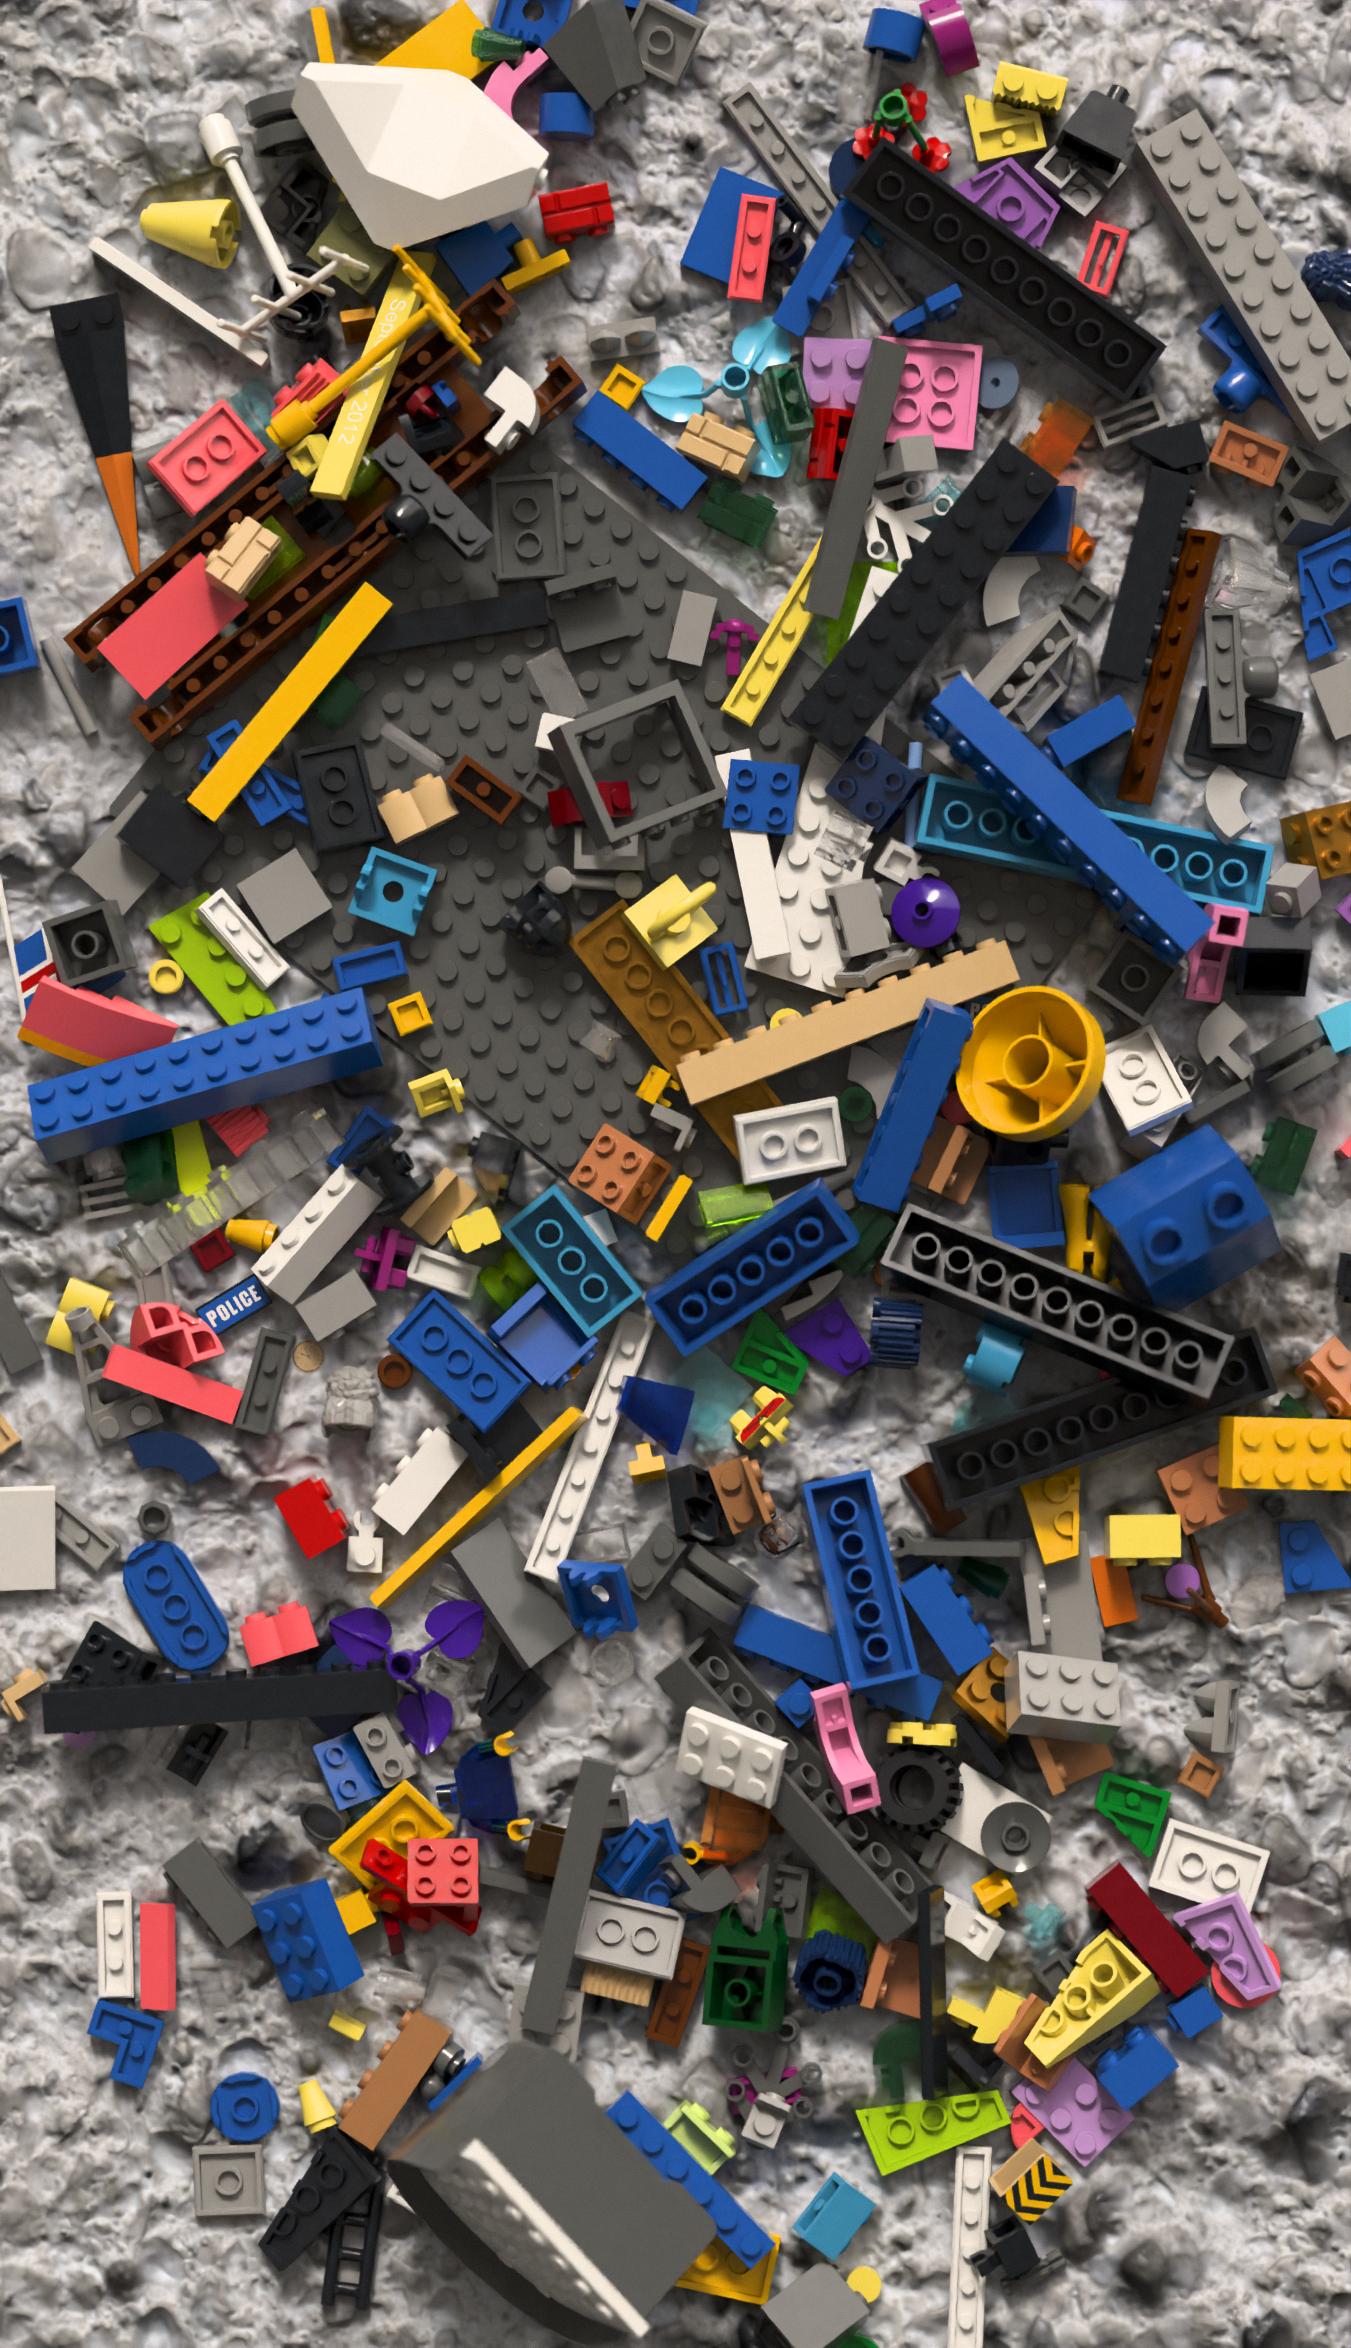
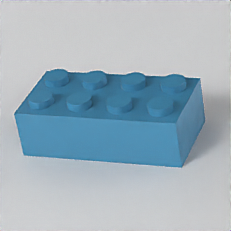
M556 1183L500 1228L588 1338L644 1293Z

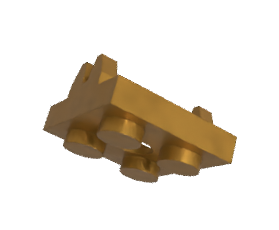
M992 1646L993 1654L974 1665L963 1676L964 1678L957 1683L956 1689L950 1697L1002 1744L1012 1733H1007L1006 1703L998 1702L992 1697L991 1686L993 1684H1000L1005 1688L1004 1669L1009 1661Z

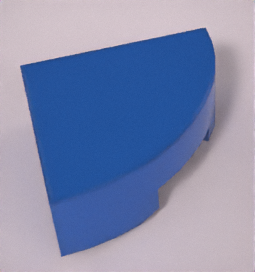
M440 380L431 387L451 416L461 409L458 398L448 388L444 380Z

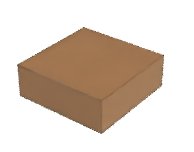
M1193 1751L1177 1782L1209 1799L1225 1768Z

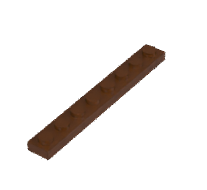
M1186 529L1136 721L1137 725L1134 728L1116 799L1124 802L1147 806L1152 804L1222 536L1214 531Z

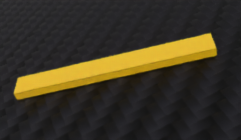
M365 581L187 800L216 823L392 608L393 603Z
M573 1406L569 1407L370 1595V1600L376 1607L383 1609L390 1607L589 1419L583 1411Z

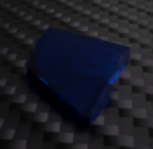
M623 1375L615 1409L635 1423L640 1430L653 1438L669 1454L677 1456L687 1426L695 1391Z

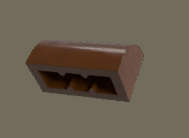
M926 1459L900 1475V1478L936 1535L943 1534L968 1519L961 1507L952 1511L943 1510Z

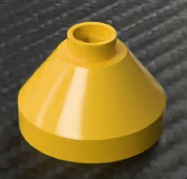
M1029 986L1012 990L996 998L973 1020L972 1036L967 1043L964 1042L959 1054L961 1062L956 1073V1084L964 1107L976 1121L1003 1138L1019 1142H1031L1046 1139L1064 1131L1088 1109L1102 1083L1106 1065V1047L1099 1024L1084 1006L1059 990L1044 986Z

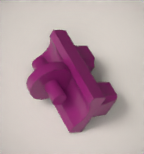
M382 1226L379 1242L378 1239L368 1237L365 1250L355 1248L354 1255L363 1257L360 1271L371 1272L368 1287L386 1292V1288L404 1289L407 1271L392 1268L395 1254L411 1257L415 1245L414 1239L401 1234L398 1229Z

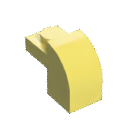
M994 1985L983 2009L953 1995L950 1996L946 2008L947 2013L951 2014L949 2019L952 2022L965 2028H969L970 2024L975 2026L971 2033L973 2041L996 2043L999 2035L1009 2027L1016 2017L1020 2004L1026 1999Z

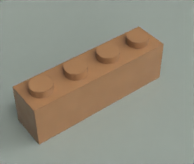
M417 2006L413 2013L408 2010L405 2012L396 2026L401 2032L394 2042L387 2039L376 2056L381 2062L374 2072L369 2068L357 2084V2087L362 2089L355 2100L348 2098L337 2114L342 2118L338 2128L372 2151L420 2082L453 2030L419 2006Z

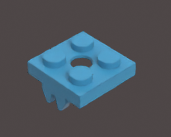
M372 846L367 861L361 870L359 881L356 883L348 913L414 937L438 870ZM392 881L400 883L404 889L403 897L397 902H390L383 895L384 886Z

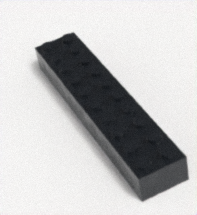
M884 136L839 196L1121 405L1126 404L1167 347V345Z
M1004 438L786 721L842 764L1060 481Z
M910 1203L907 1204L880 1262L879 1278L1204 1413L1230 1357L1235 1337Z
M1255 1326L1228 1334L1235 1337L1232 1352L1205 1413L1114 1375L921 1444L943 1510L952 1511L1279 1393Z

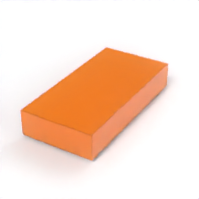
M1105 1555L1091 1557L1092 1578L1103 1626L1108 1627L1138 1620L1127 1567L1113 1566V1560H1105Z

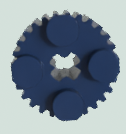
M874 1297L872 1317H876L878 1320H872L870 1343H875L876 1346H870L868 1366L911 1370V1366L919 1365L923 1304H916V1300Z
M826 1929L815 1932L813 1939L809 1938L807 1943L803 1944L792 1979L796 1983L795 1989H799L798 1994H803L802 1999L808 2004L807 2008L813 2007L815 2012L821 2010V2014H824L825 2012L833 2011V2008L840 2010L841 2006L847 2008L848 2005L857 2003L862 1993L868 1969L867 1951L863 1944L853 1942L852 1938L846 1939V1935L841 1937L837 1932L833 1935Z

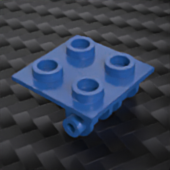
M731 759L727 786L729 795L726 796L723 828L766 832L775 837H784V834L792 835L800 765Z
M354 1730L312 1746L338 1811L352 1809L359 1803L392 1791L400 1784L399 1782L388 1789L383 1787Z

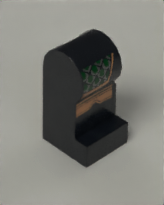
M298 468L290 476L275 484L276 489L308 537L334 519L320 498L314 497L310 492L312 486Z

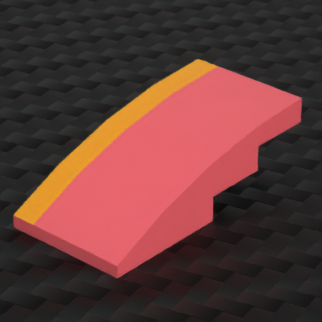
M44 975L38 983L17 1038L84 1066L92 1067L170 1044L179 1025L118 995H115L110 1000L81 985L74 990Z

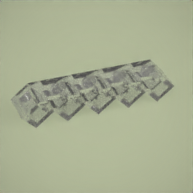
M321 1107L312 1114L307 1109L289 1120L293 1127L270 1142L265 1136L248 1148L252 1154L230 1169H227L225 1164L207 1175L210 1182L188 1197L181 1192L165 1203L169 1208L166 1212L146 1225L141 1219L124 1230L127 1238L116 1244V1246L140 1280L345 1143V1139L325 1109Z

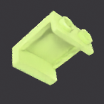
M685 2100L663 2124L713 2175L728 2158H732L736 2154V2148L733 2146L736 2141L723 2127L717 2130L708 2121L711 2116L699 2103L695 2102L691 2105Z

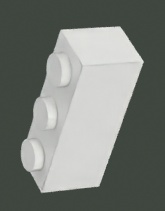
M440 1426L434 1431L429 1428L425 1430L415 1443L420 1448L412 1459L405 1455L393 1470L398 1475L390 1486L384 1482L371 1498L376 1502L371 1510L402 1535L407 1533L468 1457L467 1452L460 1443Z

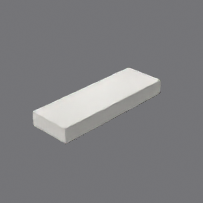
M222 888L194 911L262 991L267 989L290 968Z
M132 1891L97 1892L99 1998H134Z

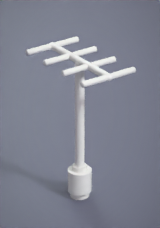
M216 113L200 121L198 125L200 130L199 138L211 164L226 169L285 294L276 302L253 295L250 299L251 303L266 308L242 326L223 319L217 321V326L235 333L239 337H245L258 343L266 344L268 341L267 336L253 330L277 313L296 321L300 320L301 313L287 308V306L310 290L333 297L335 290L321 284V282L344 266H349L363 273L369 271V266L350 258L347 254H340L326 247H321L319 254L334 260L309 279L289 271L238 162L243 154V147L231 122L225 119L223 114Z

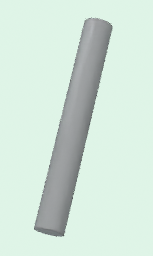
M53 637L42 640L40 644L85 735L90 736L98 732L99 730Z

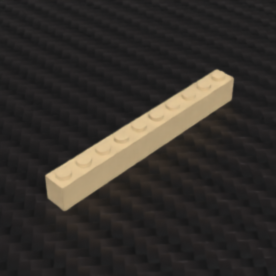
M995 938L985 940L976 944L977 951L963 955L962 950L942 957L944 963L931 968L929 963H925L910 969L911 976L899 981L896 975L877 982L878 989L865 993L864 988H859L845 994L846 1001L832 1005L831 1000L811 1007L813 1013L802 1018L799 1017L797 1012L779 1019L780 1026L767 1030L765 1025L745 1032L747 1038L734 1043L732 1038H728L713 1044L714 1051L701 1056L700 1051L697 1050L681 1056V1064L676 1065L675 1070L689 1106L698 1105L918 1020L926 997L951 1006H957L1017 983L1020 977L1006 941L996 943Z

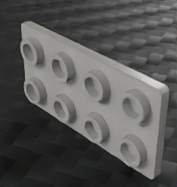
M1085 1530L1079 1531L1078 1557L1043 1567L1035 1537L1018 1538L1026 1539V1553L1019 1557L1031 1652L1103 1662L1087 1532Z

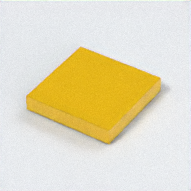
M684 1175L679 1176L647 1229L646 1236L656 1242L658 1241L693 1183L691 1179Z

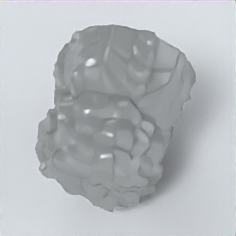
M344 1366L341 1370L332 1372L333 1375L328 1377L325 1387L327 1397L324 1403L326 1407L321 1417L323 1437L329 1438L331 1434H336L342 1438L354 1439L365 1436L366 1442L374 1440L379 1426L375 1411L377 1409L375 1401L378 1399L377 1396L380 1395V1390L373 1377L374 1374L365 1368L357 1369L350 1366Z

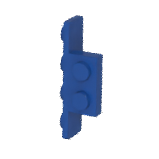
M844 200L838 202L772 319L774 324L799 338L804 336L823 300L830 302L839 286L835 279L841 269L847 272L857 254L853 251V248L869 221L868 217Z

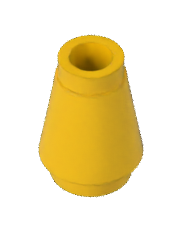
M230 1219L226 1227L225 1238L264 1254L279 1237L280 1228L278 1225L272 1224L271 1220Z

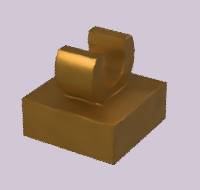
M364 301V308L351 310V305L346 304L344 311H340L346 345L368 341L376 320L375 307H371L369 301Z

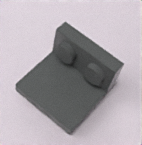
M612 563L544 582L565 653L631 634Z

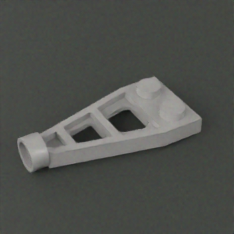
M81 1306L68 1312L64 1319L72 1333L85 1416L99 1448L164 1422V1416L156 1398L129 1388L130 1394L106 1405L100 1402L97 1383L99 1380L104 1379L101 1376L105 1366L92 1371L89 1367L85 1351L100 1344L109 1355L115 1342L95 1319L90 1306Z

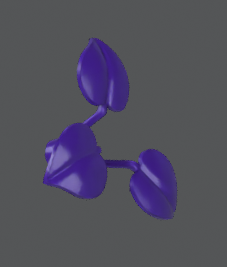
M453 1600L436 1606L428 1614L425 1621V1629L434 1640L416 1652L411 1649L393 1652L392 1647L386 1644L392 1635L391 1623L387 1616L378 1609L371 1607L358 1608L331 1619L329 1627L336 1644L355 1664L366 1666L367 1660L382 1659L384 1650L387 1652L386 1658L388 1660L387 1669L389 1674L397 1680H405L407 1685L410 1684L419 1692V1694L405 1696L398 1704L396 1714L404 1727V1731L401 1733L424 1755H428L436 1750L443 1743L451 1729L453 1707L448 1697L441 1691H433L426 1694L424 1687L414 1680L413 1676L421 1668L420 1657L438 1644L442 1653L450 1658L467 1657L478 1648L483 1637L484 1610L482 1606L467 1600Z

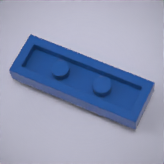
M234 719L206 738L219 759H221L244 730L238 720ZM265 764L261 766L240 792L261 827L268 825L292 810V807Z

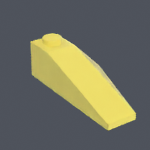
M1108 1928L1080 1952L1075 1960L1077 1965L1068 1979L1062 1981L1058 1988L1060 1992L1051 2006L1045 2008L1024 2042L1025 2046L1047 2069L1136 2014L1161 1992L1152 1973Z

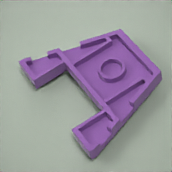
M1011 157L953 187L1038 251L1060 209V206Z

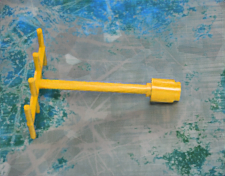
M398 244L392 248V251L405 264L402 270L415 283L412 289L426 305L311 401L305 400L301 403L295 399L270 420L271 424L266 428V432L283 451L289 446L294 447L318 427L315 419L319 417V411L430 319L436 323L447 335L448 339L475 366L481 364L482 360L468 346L471 339L458 326L460 319L447 306L450 300Z

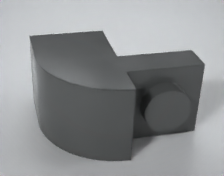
M681 1853L669 1855L658 1864L664 1872L662 1876L665 1882L672 1889H677L678 1891L669 1902L675 1908L687 1912V1914H702L720 1910L742 1893V1890L722 1864L709 1866L699 1875L695 1873Z

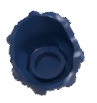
M1348 246L1340 252L1323 250L1322 252L1308 254L1305 259V265L1300 270V277L1314 301L1318 303L1335 302L1342 310L1350 312L1351 247Z

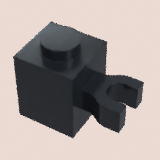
M1015 2215L985 2230L984 2233L991 2247L969 2256L974 2268L978 2270L981 2277L990 2274L1000 2265L1011 2279L1015 2276L1027 2274L1032 2270L1033 2266L1041 2262L1024 2226Z

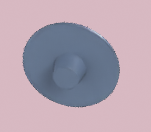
M992 357L981 363L978 403L983 407L999 409L1008 405L1016 396L1020 378L1016 366L1010 360L1003 357Z

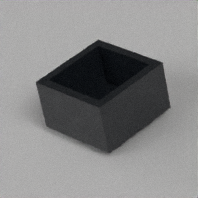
M1248 916L1243 947H1235L1233 962L1235 995L1305 997L1312 954L1310 918Z

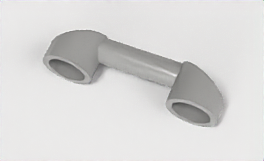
M558 866L550 869L545 876V886L554 895H564L571 888L616 891L619 897L625 900H633L641 894L643 888L641 878L631 871L622 872L617 877L571 874L566 868Z

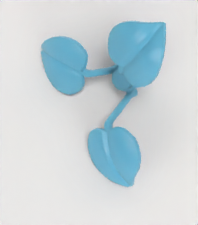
M774 316L756 321L737 335L732 346V356L737 363L727 365L722 371L721 379L715 380L714 384L706 391L702 392L703 380L700 374L686 365L669 367L642 387V395L650 408L662 418L675 423H687L693 413L701 415L703 411L701 398H708L717 389H722L723 393L729 398H739L750 431L755 433L753 439L761 445L760 452L754 464H752L749 473L775 479L783 477L791 460V442L786 429L774 419L763 420L756 427L746 395L749 389V373L752 370L759 376L772 377L785 370L789 364L791 348L788 332L773 323L772 319Z

